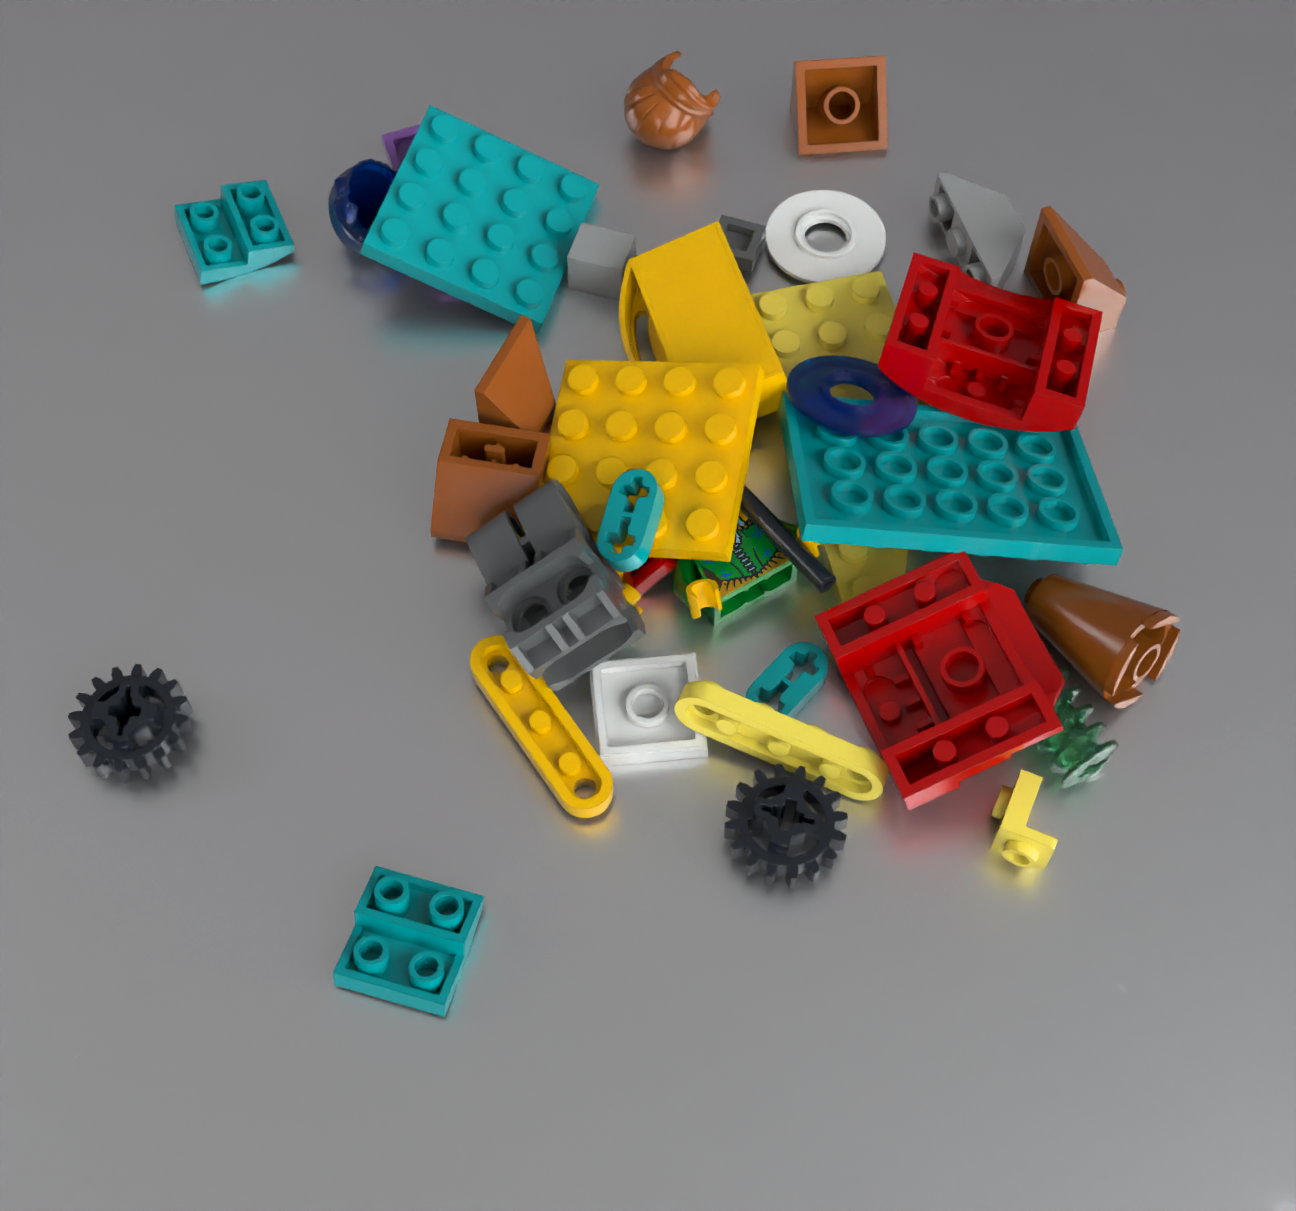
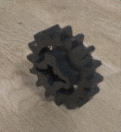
M135 664L131 675L124 676L117 666L112 668L111 681L105 683L98 677H94L91 680L96 690L92 695L78 693L76 699L83 708V711L69 713L68 719L75 730L70 732L68 736L76 750H78L77 754L86 767L93 765L101 778L105 779L114 770L121 783H127L132 771L139 770L143 778L147 780L151 778L152 765L158 763L165 769H169L172 766L167 756L171 750L184 753L187 749L179 735L193 733L194 727L188 717L193 710L187 697L183 696L184 692L176 679L168 681L162 669L156 668L147 677L142 665ZM150 696L161 701L166 709H160L158 703H150ZM97 736H102L105 742H111L113 745L112 750L102 746L98 742Z
M776 764L774 777L767 778L760 769L755 770L753 787L739 782L736 786L735 795L738 801L731 800L726 805L725 816L731 820L725 822L724 838L735 840L730 848L731 858L739 859L746 856L748 859L744 873L751 876L760 868L766 872L765 885L772 886L777 875L785 876L789 889L795 888L798 874L802 873L814 883L818 881L820 873L819 864L832 870L837 859L835 851L844 849L847 835L840 830L846 828L848 814L835 811L839 807L841 795L839 792L827 795L823 793L826 778L822 775L812 783L806 781V770L803 766L798 767L794 776H786L783 765ZM807 803L811 805L817 813L812 812L808 807ZM782 821L792 823L789 830L779 828ZM753 837L759 838L765 846L766 850L761 848L755 842ZM801 851L806 852L802 855L791 857Z

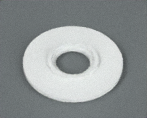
M811 190L796 194L776 207L767 221L765 243L770 257L781 270L802 282L815 283L870 273L878 265L884 254L886 231L878 214L859 198L840 191ZM831 223L843 230L846 241L839 249L824 252L812 248L805 239V233L814 224Z

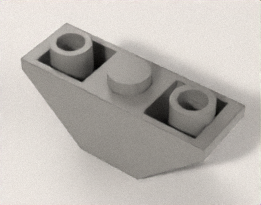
M948 172L937 174L934 194L929 197V210L933 221L940 223L946 234L949 253L952 257L958 258L965 274L986 284L1003 289L1018 261L1026 232L1008 195Z

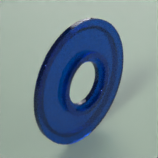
M838 355L814 357L796 365L787 378L786 392L793 406L812 422L838 433L858 437L892 435L907 428L913 422L917 412L916 396L910 394L886 376L877 367L878 364L867 360ZM839 384L855 385L868 391L872 395L874 402L864 406L848 404L832 396L830 389Z

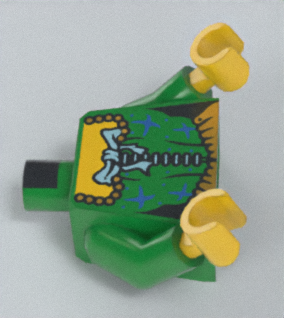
M741 510L739 512L731 562L675 559L677 565L673 569V591L675 596L689 606L693 619L701 617L700 609L704 608L713 626L796 582L798 569ZM780 520L801 541L799 525ZM801 541L816 558L819 556L817 546L822 545L821 543Z

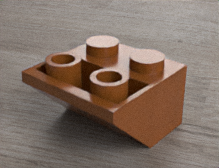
M450 418L437 460L430 530L431 537L466 542L467 535L505 510H508L522 526L513 505L543 485L551 451V434Z

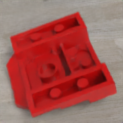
M914 252L877 367L913 396L931 406L966 420L1018 431L1057 432L1074 430L1085 408L1103 312L1055 297L1053 301L1052 299L1037 298L1003 290L961 272V267Z
M965 551L948 553L814 616L847 689L882 760L886 763L889 774L908 811L959 788L960 781L1010 759L1011 754L1063 731V725L1053 709L1065 683L1062 673L1043 644L1014 589L980 579Z

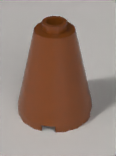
M1051 574L1046 578L1036 579L1024 596L1025 611L1032 624L1094 690L1115 708H1126L1143 695V693L1135 688L1146 676L1156 681L1171 658L1180 636V629L1172 625V623L1180 621L1179 617L1170 611L1058 574Z

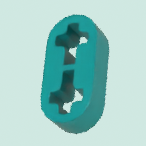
M631 469L616 479L611 489L597 535L599 553L614 570L620 572L633 571L646 562L651 552L664 507L665 496L662 488L655 477L649 471L643 469ZM641 488H644L648 496L638 497L634 507L628 499L629 496H637ZM628 533L634 544L632 546H624L621 553H618L614 545L615 543H624Z
M798 642L790 645L750 685L745 698L754 702H760L761 699L768 703L780 692L781 696L777 711L795 718L821 690L825 683L828 669L826 654L820 647L812 643ZM808 662L813 665L812 674L803 672L794 682L790 681L793 676L794 664L802 667Z

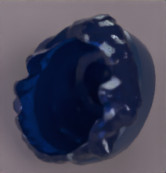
M366 159L348 168L335 179L329 193V216L334 231L346 247L357 253L361 252L363 242L397 174L395 169L390 168L388 164L381 161Z

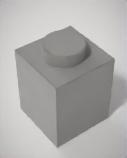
M582 222L567 256L569 288L619 300L627 262L629 259L638 256L636 255V235Z

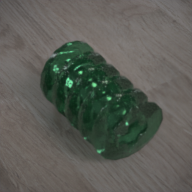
M1061 668L1059 670L1066 681L1070 673L1067 668ZM1072 686L1061 690L1053 708L1063 725V731L1045 738L1037 744V750L1040 755L1045 758H1051L1048 767L1056 776H1064L1061 781L1063 789L1077 785L1094 775L1108 763L1109 757L1119 747L1116 740L1101 744L1096 741L1106 730L1104 722H1097L1088 726L1084 723L1094 712L1091 703L1076 708L1073 707L1072 704L1082 694L1079 686Z

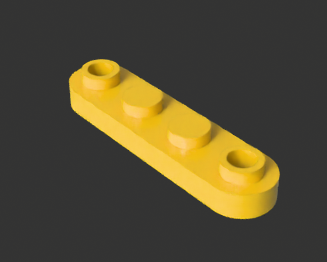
M502 635L489 636L479 641L470 654L473 679L561 806L569 814L579 818H590L604 812L613 798L612 775L556 695L548 688L543 677L541 676L536 680L527 674L509 650ZM497 664L507 667L504 672L498 674L489 671L491 667ZM588 786L593 788L595 793L591 797L581 798L576 794V791L581 787Z

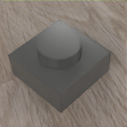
M721 215L719 223L739 269L752 273L765 241L766 226Z

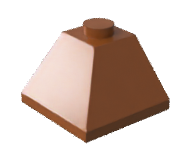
M1051 206L1041 208L1024 268V274L1037 297L1052 299L1053 301L1055 297L1102 311L1103 315L1099 333L1116 328L1127 298L1122 282L1119 279H1115L1106 262Z
M521 315L474 390L479 423L550 434L556 403L531 319Z

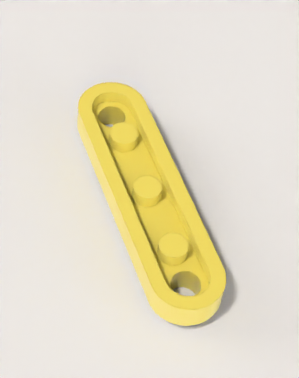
M709 680L692 681L684 685L674 710L677 718L688 728L775 766L776 764H782L785 770L794 774L799 766H803L806 770L805 779L813 782L822 775L826 778L824 787L852 799L867 801L876 799L882 794L889 770L886 763L872 749L854 745L827 733L816 725L805 724L775 711L767 704L754 702L728 691L716 682Z

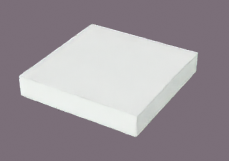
M695 652L605 660L589 671L597 754L606 766L707 757L706 736L685 726L677 718L674 710L684 685L692 681H699Z

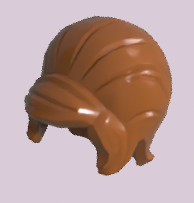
M679 51L661 58L636 77L630 84L624 98V116L629 129L636 135L639 141L651 148L655 147L657 150H672L685 146L695 139L709 117L714 114L713 110L721 97L717 89L704 96L690 79L677 72L676 69H669L673 61L682 55Z

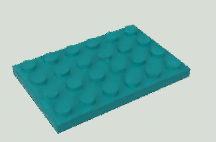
M782 392L778 411L801 541L818 542L821 544L860 545L873 548L911 549L925 552L959 553L965 551L966 554L983 557L1000 556L1025 558L1033 561L1050 560L1076 562L1084 565L1101 564L1117 566L1123 552V547L1077 424L1074 430L1018 431L966 420L929 405Z

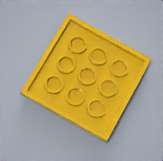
M566 360L550 430L551 451L543 485L553 478L562 484L575 503L597 545V535L611 489L616 479L631 469L649 471L662 488L665 500L648 557L731 562L764 379V371L760 363ZM641 488L637 496H629L628 499L635 507L638 497H647L648 493L644 488ZM627 533L624 543H615L614 548L618 553H621L624 546H632L634 542Z

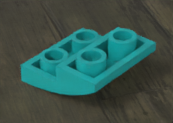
M266 180L221 185L220 199L174 206V219L200 285L253 272L282 259L294 251V243Z
M375 866L354 911L355 926L333 971L334 985L445 1017L475 935L484 904V896Z

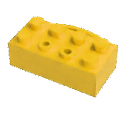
M719 220L628 260L620 291L619 325L621 339L629 361H641L637 343V320L641 316H648L649 338L657 361L760 363L764 371V379L756 419L777 411L782 392H792Z

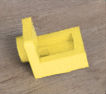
M1022 769L1013 788L1002 785L991 816L1001 821L990 849L1002 853L1006 860L1017 866L1026 868L1036 866L1044 869L1055 850L1058 840L1055 837L1026 826L1043 777Z

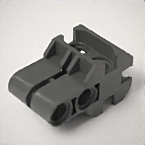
M553 478L513 505L522 526L508 510H505L467 535L466 542L487 584L484 598L491 612L502 619L508 629L502 635L509 650L528 675L536 680L543 676L548 688L557 692L646 635L645 623L638 610L626 600L622 593L625 586L619 574L599 553L598 547L572 498L562 484Z

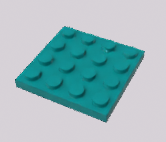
M430 105L363 242L360 254L513 324H516L521 315L531 319L534 332L538 334L566 269L568 253L581 223L585 222L599 184Z

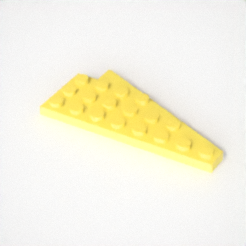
M882 271L751 294L792 393L927 405L926 402L897 385L877 367L896 309ZM777 410L776 412H777L778 419H779V422H780L779 411ZM835 543L832 546L826 544L819 545L826 568L836 577L833 590L838 605L905 574L908 549L873 548L870 546Z

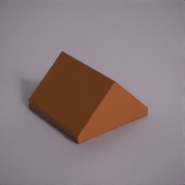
M886 56L794 61L790 114L797 155L888 149Z

